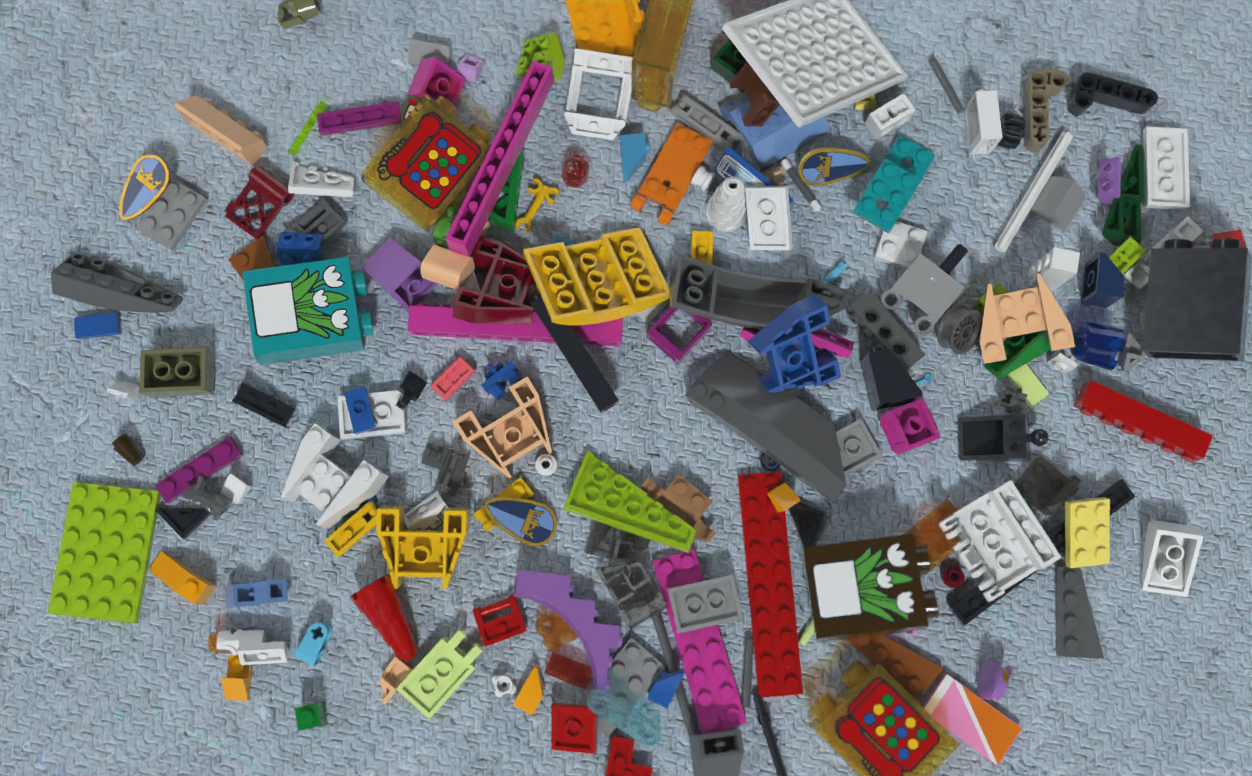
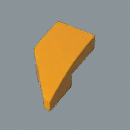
M537 664L513 705L531 716L542 700L546 688L545 684L542 683L539 673L540 667Z

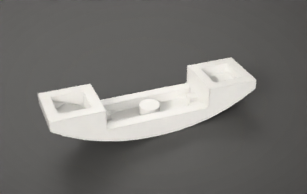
M1187 216L1151 249H1164L1165 241L1170 239L1193 241L1203 230ZM1151 249L1124 274V277L1138 290L1149 281Z

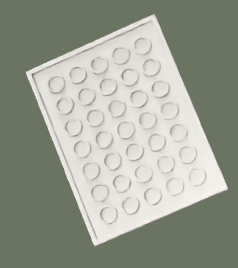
M788 0L726 22L722 28L798 128L896 85L908 77L848 0Z

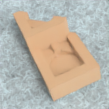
M398 656L393 658L382 673V678L379 679L380 685H382V703L384 705L395 695L397 686L414 669L403 659L400 660Z

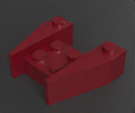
M480 236L473 253V261L476 268L489 272L481 292L462 286L459 287L453 301V317L471 323L532 324L534 308L525 305L532 284L536 285V282L525 257L500 241Z

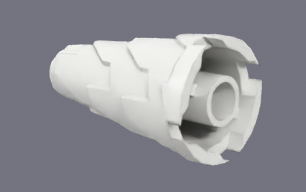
M737 177L726 178L717 187L707 203V220L718 231H735L742 226L747 218L744 184Z

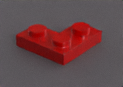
M612 736L605 776H652L653 767L631 763L635 739Z

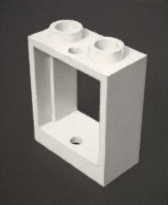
M980 89L974 93L964 108L970 155L990 154L1002 139L997 90Z

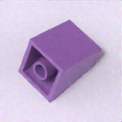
M389 238L361 266L363 271L407 312H409L410 305L416 306V303H420L438 284L422 278V263L392 238Z

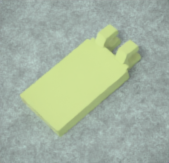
M461 627L451 638L447 636L445 638L442 637L396 688L399 693L428 719L433 716L476 668L474 660L483 651V647L477 642L467 653L457 646L467 634Z

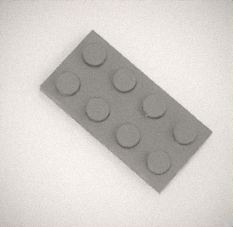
M631 637L612 660L611 668H608L607 677L611 679L609 691H606V694L602 697L593 696L592 684L576 705L598 706L597 729L606 737H609L663 671L665 666Z

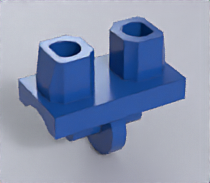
M512 361L505 366L500 362L495 367L489 363L486 366L490 371L484 375L487 380L481 386L488 395L491 394L499 400L506 394L501 385L508 381L512 386L519 382L521 378Z

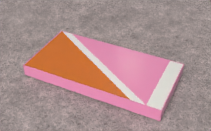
M944 674L920 710L996 766L1000 764L1022 730L1019 725L948 674Z

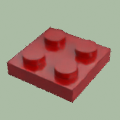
M553 703L551 705V750L595 754L597 752L598 706Z

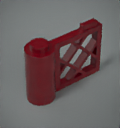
M262 166L254 167L250 170L248 184L236 201H231L224 210L226 218L255 239H259L264 235L281 209L288 205L295 195L294 193H289L288 185ZM253 190L256 192L257 202L247 203V196ZM271 203L275 206L270 214L264 215L263 204ZM258 206L259 216L249 217L248 207ZM244 208L245 219H235L233 217L238 209ZM260 220L261 227L257 233L251 230L250 221Z

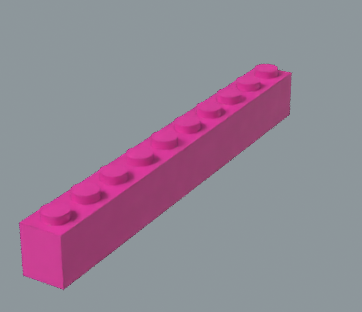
M532 61L445 238L450 250L467 256L471 255L554 84L552 67Z
M416 303V306L410 305L408 332L411 335L555 343L534 311L532 324L471 323L454 318L453 308L446 304H438L437 307H431L426 303ZM623 318L590 325H571L583 345L622 347Z

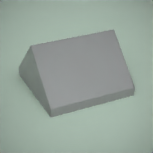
M1050 176L1030 212L1064 232L1086 197L1075 179Z

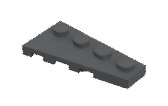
M1055 567L1056 656L1104 659L1081 568Z

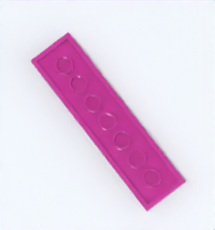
M695 549L690 550L689 553L682 552L652 561L702 732H718L747 723L718 625L677 634L668 589L704 581Z

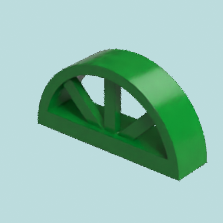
M523 148L511 170V175L509 174L507 182L510 186H504L501 193H508V195L494 205L488 218L496 226L515 232L524 162ZM507 205L506 219L496 214Z

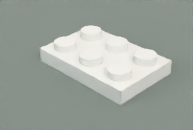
M788 186L746 187L750 250H791L793 245Z
M398 390L368 393L377 429L356 435L353 432L345 396H338L340 439L347 440L405 434V407L401 410L395 406L402 393Z

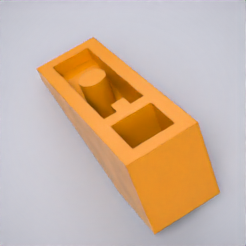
M163 551L160 552L149 568L150 572L193 604L204 605L216 587L215 584Z

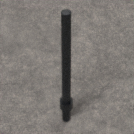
M755 696L753 700L758 713L756 717L758 724L762 726L777 776H787L770 724L772 721L770 714L766 712L761 696Z

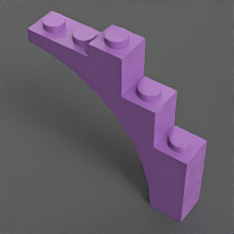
M518 570L515 578L514 597L528 599L549 608L574 630L582 642L590 661L593 676V696L602 697L605 695L606 691L610 689L611 681L610 677H607L608 668H611L612 654H609V652H615L618 646H622L623 633H620V626L594 623L598 618V608H595V601L569 598V596H573L574 583H570L571 576Z

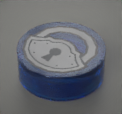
M764 453L760 457V465L765 471L773 472L781 466Z

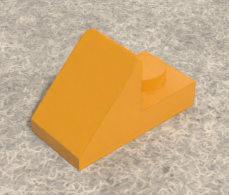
M238 654L229 655L227 677L221 678L226 700L249 701L253 665H241Z

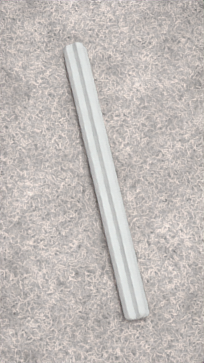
M1062 132L996 242L995 249L998 252L1004 253L1008 249L1072 141L1073 136L1070 132Z

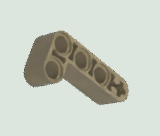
M1036 69L1031 72L1023 83V117L1026 123L1024 128V146L1029 152L1035 153L1040 151L1049 140L1048 96L1058 95L1067 85L1069 78L1064 71ZM1033 118L1037 119L1039 123H1036Z

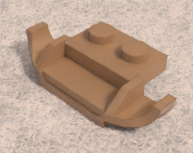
M680 474L677 475L666 490L657 486L649 477L643 482L641 487L647 493V496L655 502L658 501L663 505V508L673 515H677L696 529L694 540L710 541L716 534L714 530L710 529L699 519L713 501Z

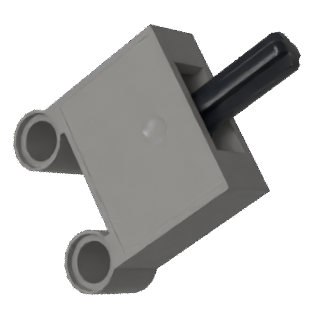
M957 244L939 267L920 253L894 286L882 294V305L889 310H897L902 305L901 296L903 295L928 315L916 320V332L921 336H931L935 332L938 322L966 290L963 285L949 274L968 253L967 248ZM889 295H896V304L892 306L887 305V297ZM923 321L931 323V329L928 332L920 331L919 327Z

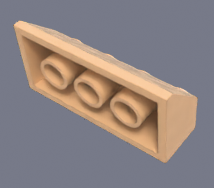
M195 95L173 105L189 124L251 166L257 162L268 148L263 142L264 137L256 131L250 132L247 130L248 127L240 120L236 122L232 120V116L224 109L217 110L215 108L216 105L207 98L203 100Z

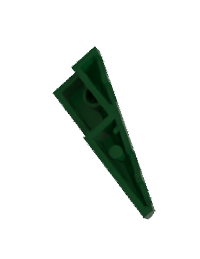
M1136 144L1133 148L1120 183V197L1114 199L1102 230V235L1113 246H1121L1129 237L1138 244L1141 242V202L1144 200L1143 145Z

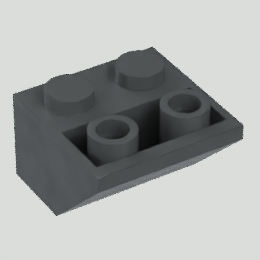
M725 730L689 735L694 776H739L744 755L741 730Z

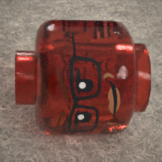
M574 155L569 157L563 163L561 178L567 186L579 188L588 180L590 165L582 156Z

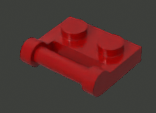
M514 594L508 595L507 599L488 606L472 609L484 647L527 632ZM508 607L512 608L513 613L484 623V616Z

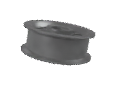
M963 304L952 307L940 322L937 333L939 345L943 348H951L955 354H964L969 351L981 334L983 323L981 313L977 310H969Z

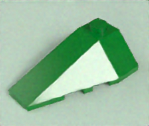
M1047 330L1006 338L1003 342L1006 360L987 363L984 368L997 379H1000L1050 350Z

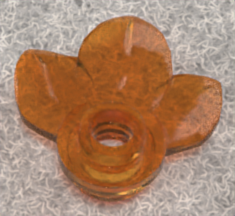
M554 612L550 615H542L536 621L535 629L543 637L544 646L550 651L559 652L561 642H572L578 638L574 630ZM545 622L550 623L549 630L544 629L543 624Z

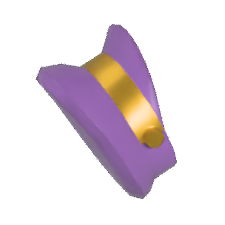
M991 658L983 662L977 684L978 692L982 699L998 701L1003 697L1012 676V667L1006 666L1002 668L995 659Z

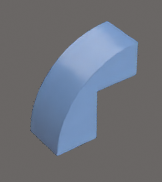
M286 579L264 580L255 583L225 586L226 608L288 601Z

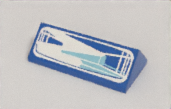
M730 147L725 150L713 170L723 180L729 177H737V179L743 182L744 189L748 186H776ZM789 196L791 211L793 209V199Z

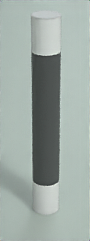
M787 158L784 159L780 164L815 213L819 212L822 206L802 181Z

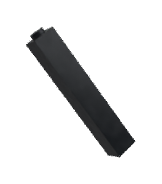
M541 294L535 295L532 298L533 301L530 302L531 306L600 413L602 414L618 404L619 399L571 325L552 323Z

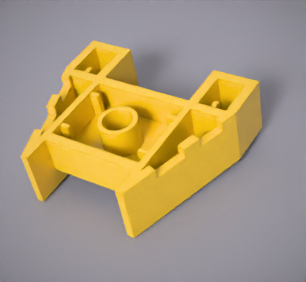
M382 506L377 509L376 532L381 541L384 558L387 560L390 570L389 574L395 589H398L403 584V577L442 578V590H446L450 586L469 533L470 508L445 509L443 531L404 530V507Z

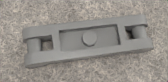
M684 94L678 99L677 105H673L670 109V113L674 117L680 118L702 135L713 140L724 152L728 147L732 149V144L741 137L739 132ZM685 107L689 108L687 112L683 110ZM723 133L728 135L726 140L721 137Z

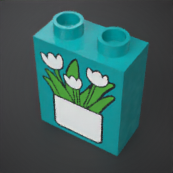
M349 257L242 271L253 354L260 366L364 350L362 337L374 335L370 310L358 311L356 296L367 295L363 269L352 271Z

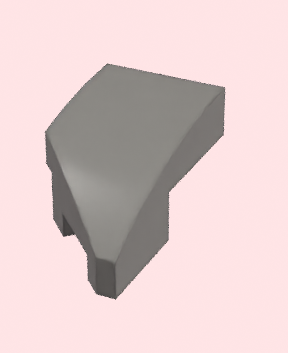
M1133 333L1125 334L1121 371H1127L1146 359V354L1143 352L1144 336Z

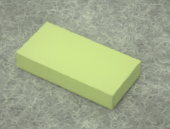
M1027 364L1006 375L1014 387L1022 389L1021 393L1027 395L1026 402L1030 407L1049 395Z

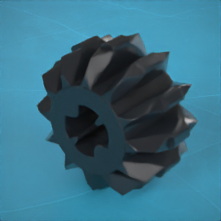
M1005 113L1000 119L1002 139L997 145L1006 149H1015L1020 144L1025 132V118L1018 114Z

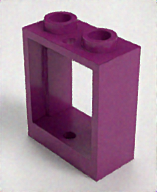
M670 307L647 332L646 338L679 365L712 328L713 323L711 322L712 319L684 311L703 328L680 351L659 333L679 310Z

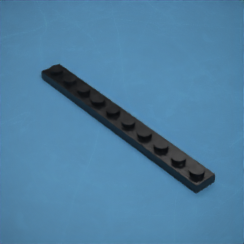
M1119 479L1095 498L1106 497L1110 499L1111 516L1136 496L1126 483ZM1065 520L1047 533L1059 554L1065 550ZM1038 570L1005 589L1004 594L990 602L982 594L987 588L980 590L976 586L948 608L960 624L965 626Z

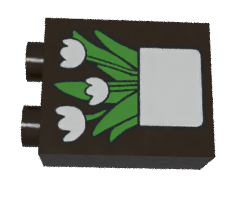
M913 534L804 547L817 642L925 630L929 626L928 618L938 617L935 591H923L920 573L930 572L928 549L926 545L915 546Z

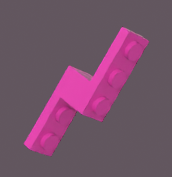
M743 327L740 337L749 342L748 340L762 329ZM823 328L811 332L814 346L828 349L839 357L849 358L854 346L853 341Z

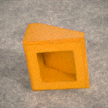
M786 483L767 493L777 512L785 511L801 501L799 496Z

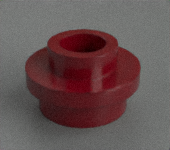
M949 566L944 569L942 581L947 587L958 588L964 582L965 576L959 567ZM952 573L957 575L956 581L951 580L950 576Z

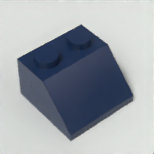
M1100 252L1084 266L1082 305L1107 308L1123 298L1126 293L1125 277L1106 253Z

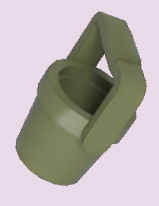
M288 0L278 6V22L283 29L306 23L307 20L322 13L318 0ZM290 9L294 18L286 20L285 10Z

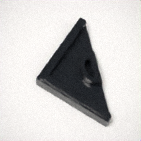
M798 502L788 510L803 547H810L824 513Z
M158 508L156 510L182 539H186L211 515L204 508Z

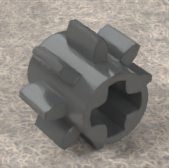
M1007 387L1006 391L1000 394L1001 403L999 406L1005 407L1004 411L1010 414L1013 411L1021 413V410L1027 406V395L1021 393L1022 389L1014 387L1011 389Z

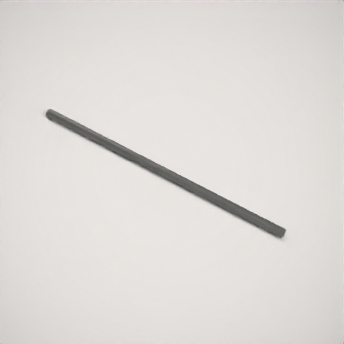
M652 588L645 590L644 594L669 673L678 672ZM680 681L675 694L688 736L695 735L697 731Z

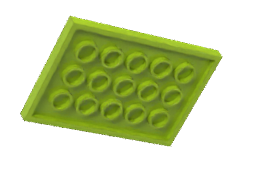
M78 482L72 483L47 614L128 623L139 622L158 515L156 510L159 508L161 498L159 491Z

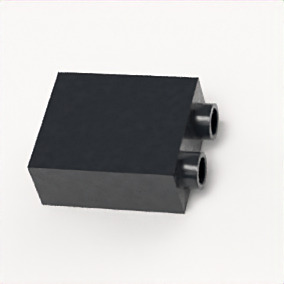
M1229 238L1215 239L1212 241L1211 248H1193V242L1190 240L1170 239L1165 241L1164 249H1151L1143 352L1149 358L1244 362L1252 257L1248 248H1241L1240 240Z

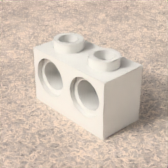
M903 93L870 113L865 125L877 140L909 121L916 109Z

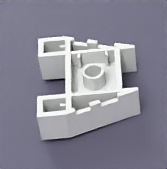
M315 423L301 441L281 497L295 502L299 495L303 496L323 512L316 525L329 529L351 510L354 511L366 499L376 495L389 476L365 460L362 461L351 476L328 458L341 440L326 428Z

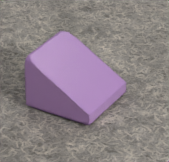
M466 54L458 63L457 73L474 83L485 61Z

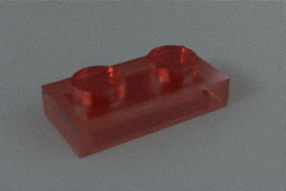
M552 652L544 672L547 675L585 690L592 676L590 666Z

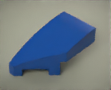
M678 669V672L675 673L661 672L660 677L656 678L647 699L668 708L685 669Z

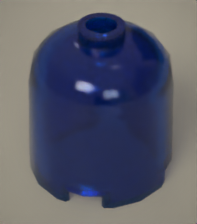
M1084 322L1076 328L1075 332L1072 331L1075 347L1070 348L1071 355L1081 362L1111 371L1118 364V361L1115 360L1118 351L1123 352L1126 333H1123L1124 330L1094 322Z

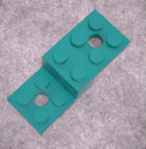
M900 135L852 213L889 234L936 155ZM909 159L912 162V166L905 167L902 164V160ZM878 200L885 201L887 208H878L876 202Z

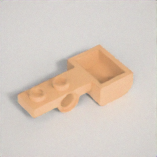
M489 221L486 222L480 236L484 237L489 230ZM433 245L422 261V278L458 290L460 286L463 287L475 269L473 257H471L475 247L471 255L467 256L450 250V248L446 249Z

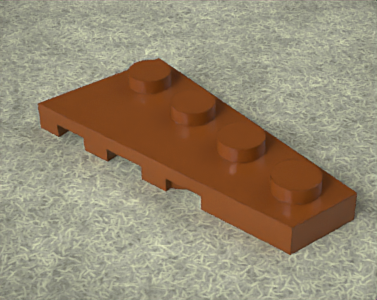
M884 635L846 639L913 702H916L944 669Z

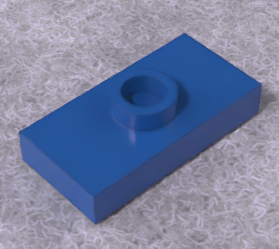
M361 387L344 392L354 434L377 429L367 388Z

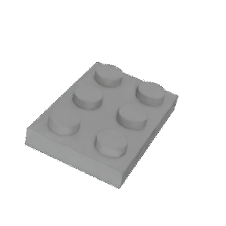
M170 178L167 189L149 208L136 227V230L174 251L208 200Z
M862 418L836 431L845 476L883 457Z
M733 575L668 589L677 634L743 619Z

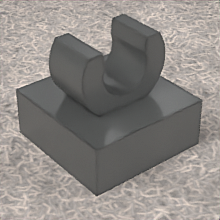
M428 443L421 463L442 470L449 450Z

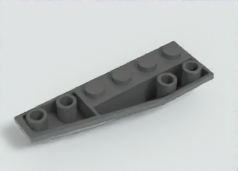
M74 252L51 272L52 294L102 308L129 312H173L183 301L182 296L116 264Z

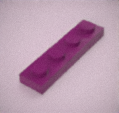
M398 101L317 114L318 128L321 136L402 123Z
M228 437L155 484L165 503L169 504L179 498L183 491H187L190 486L197 483L199 476L206 480L242 457L243 454L233 438Z

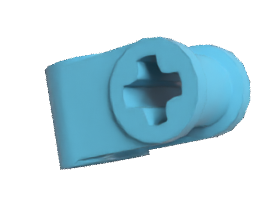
M324 621L312 624L298 645L294 657L315 667L332 636L331 625ZM319 628H322L321 632H322L324 635L318 637L319 632L316 631V630L319 629Z

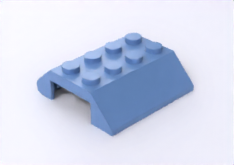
M744 92L740 94L741 103L732 99L729 103L719 107L727 123L730 122V119L751 148L750 157L761 172L830 130L826 116L798 128L781 105H779L762 127L744 126L742 119L751 109L747 94Z

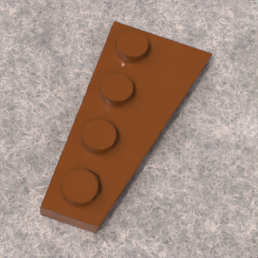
M264 236L228 259L242 280V271L276 267Z

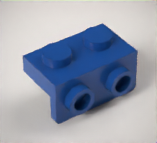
M281 232L276 245L280 264L292 265L324 260L321 251L323 236L319 234Z

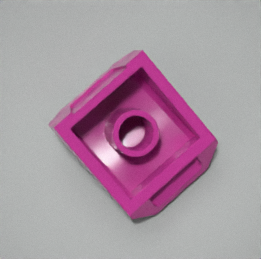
M923 398L889 410L880 417V426L890 444V449L898 455L941 438L935 420Z

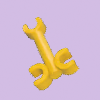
M537 178L533 179V183L538 185V188H528V192L536 196L525 217L518 219L515 225L519 229L522 224H526V234L531 232V221L543 200L546 199L548 204L554 205V200L549 198L551 194L560 195L558 189L548 188L545 185L542 186V182Z

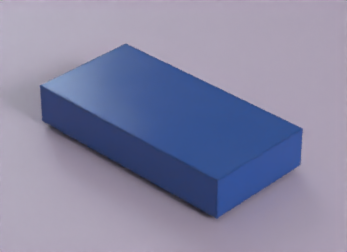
M113 312L74 317L75 338L79 340L119 335V313Z

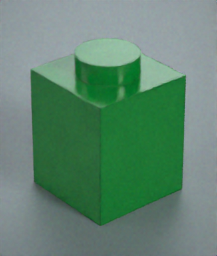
M324 701L295 708L298 731L327 724Z

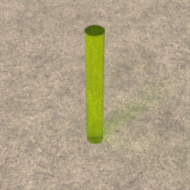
M319 101L288 150V153L292 156L297 154L315 125L317 114L322 113L326 107L324 102Z

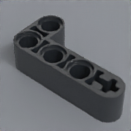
M1086 72L1073 84L1067 109L1071 115L1081 116L1093 102L1142 115L1147 113L1157 103L1158 95L1149 88Z

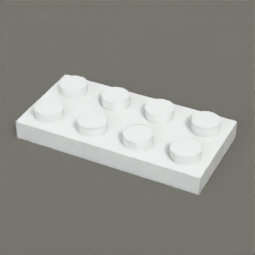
M1146 126L1143 129L1145 208L1187 210L1190 208L1188 129Z

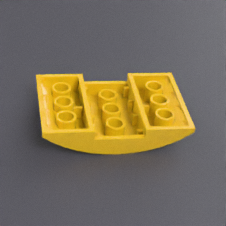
M640 227L602 234L600 240L565 246L564 242L523 249V254L552 323L561 325H590L608 322L641 312L670 298L669 287Z

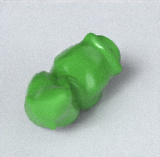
M463 200L460 203L451 204L439 219L433 231V239L436 245L449 249L445 238L464 202Z

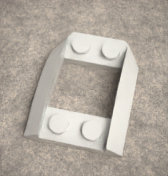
M575 49L568 99L564 112L570 131L576 135L613 140L626 125L634 77V57ZM584 71L623 77L616 119L577 113Z

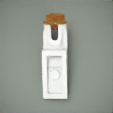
M253 627L219 630L215 634H210L208 638V650L210 653L214 652L216 655L238 654L241 665L287 663L288 660L285 641L267 642L265 630H255Z

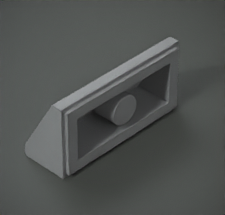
M411 39L408 64L419 66L421 59L436 57L449 66L452 56L451 47Z

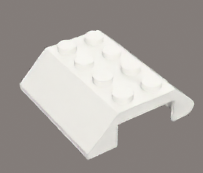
M1011 480L987 492L938 523L943 532L950 529L946 534L947 539L957 536L960 540L953 548L955 551L962 549L958 556L968 571L975 569L970 573L972 578L983 576L984 581L978 587L980 590L987 588L982 594L988 602L1004 594L1005 589L1034 571L1044 569L1062 558Z

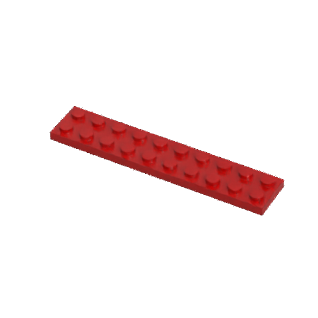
M781 472L738 475L757 693L761 698L803 694L786 515L785 511L777 512L767 494L782 484Z

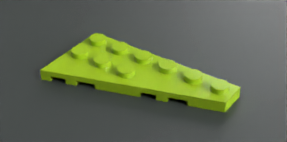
M587 450L565 502L564 510L689 553L696 535V529L677 515H673L663 508L662 504L658 501L655 502L647 496V493L623 475L609 468L608 464L604 461L601 462L593 453Z

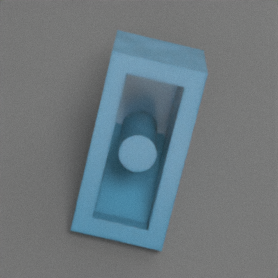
M645 133L620 135L624 182H627L646 161V153H650L649 140H645Z

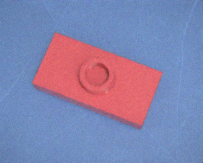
M460 356L430 387L446 402L476 371Z

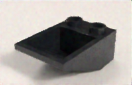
M1025 414L958 418L960 461H1031L1030 442L1036 446H1043L1049 439L1048 433L1043 429H1035L1030 433L1029 418ZM1018 423V427L1012 429L1011 424ZM1018 444V450L1013 451L1012 445Z

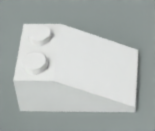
M1149 520L1144 540L1141 589L1143 591L1183 597L1188 596L1203 535L1195 526Z

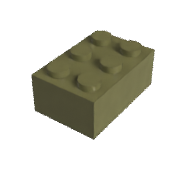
M206 347L141 350L139 393L148 397L213 395L214 352Z

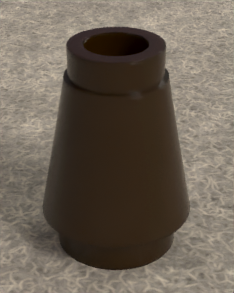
M126 433L112 442L113 450L132 466L143 461L144 458L132 436L129 437Z

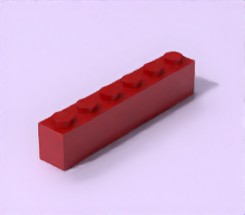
M1092 380L1083 384L1074 405L1075 408L1080 409L1082 414L1100 418V422L1106 425H1115L1123 433L1135 434L1143 442L1157 444L1161 446V450L1179 454L1181 459L1188 462L1204 459L1213 435Z

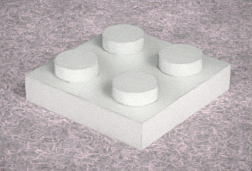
M896 221L889 234L882 231L874 259L908 269L921 253L927 231Z

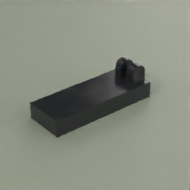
M242 382L232 402L286 428L296 409Z

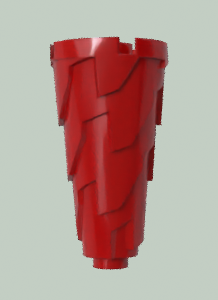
M388 573L363 587L360 591L353 593L350 597L361 614L363 613L378 631L386 645L391 647L400 660L404 659L407 662L417 656L418 646L397 594L398 589L394 588Z

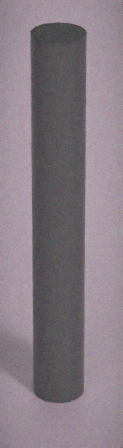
M936 57L929 60L930 66L957 114L965 110L938 60Z
M745 639L741 704L745 708H750L753 639Z

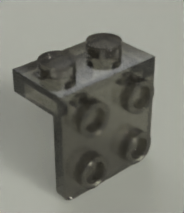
M1038 456L1014 485L1022 497L1026 498L1042 514L1048 516L1059 514L1064 509L1065 500L1077 493L1079 490L1077 486L1081 480L1075 475L1064 476L1043 457Z

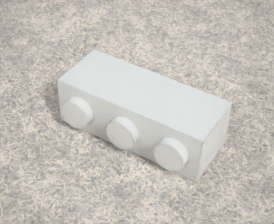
M1054 247L1029 268V286L1038 287L1036 274H1041L1048 288L1051 291H1055L1077 274L1080 253Z

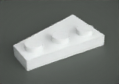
M292 161L288 191L289 193L299 195L353 197L354 177L332 171L327 173L319 172L317 167L309 166V168L299 166L298 162Z

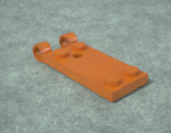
M677 123L640 190L634 196L630 208L640 213L647 199L664 207L658 222L668 226L690 187L693 176L701 167L712 147L713 140ZM669 181L671 185L669 187H665L663 185V182Z

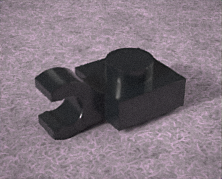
M409 371L397 389L402 395L395 406L403 410L411 400L415 402L421 395L427 382Z

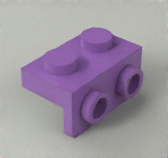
M1119 157L1099 161L1098 201L1111 208L1114 199L1120 197L1121 158Z

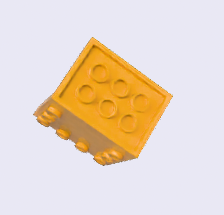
M565 0L577 49L635 58V51L640 43L639 38L642 33L643 22H645L643 9L639 10L638 7L640 0Z

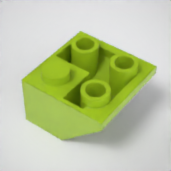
M551 32L525 40L520 60L518 61L516 76L525 78L532 61L552 67L554 80H561L565 60L557 33Z

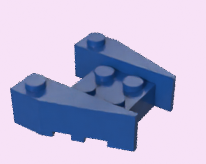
M816 295L794 303L748 340L749 344L760 355L767 354L771 373L758 378V381L769 393L781 392L786 388L793 387L802 389L806 385L822 386L841 377L838 359L825 348L818 352H815L811 332L831 324L827 305Z

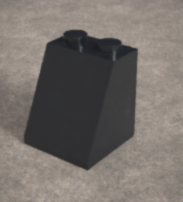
M882 347L870 349V352L865 354V357L860 361L871 411L906 405L923 396L921 389L890 349L883 350Z

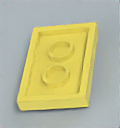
M1101 497L1066 501L1065 566L1077 568L1110 563V499Z

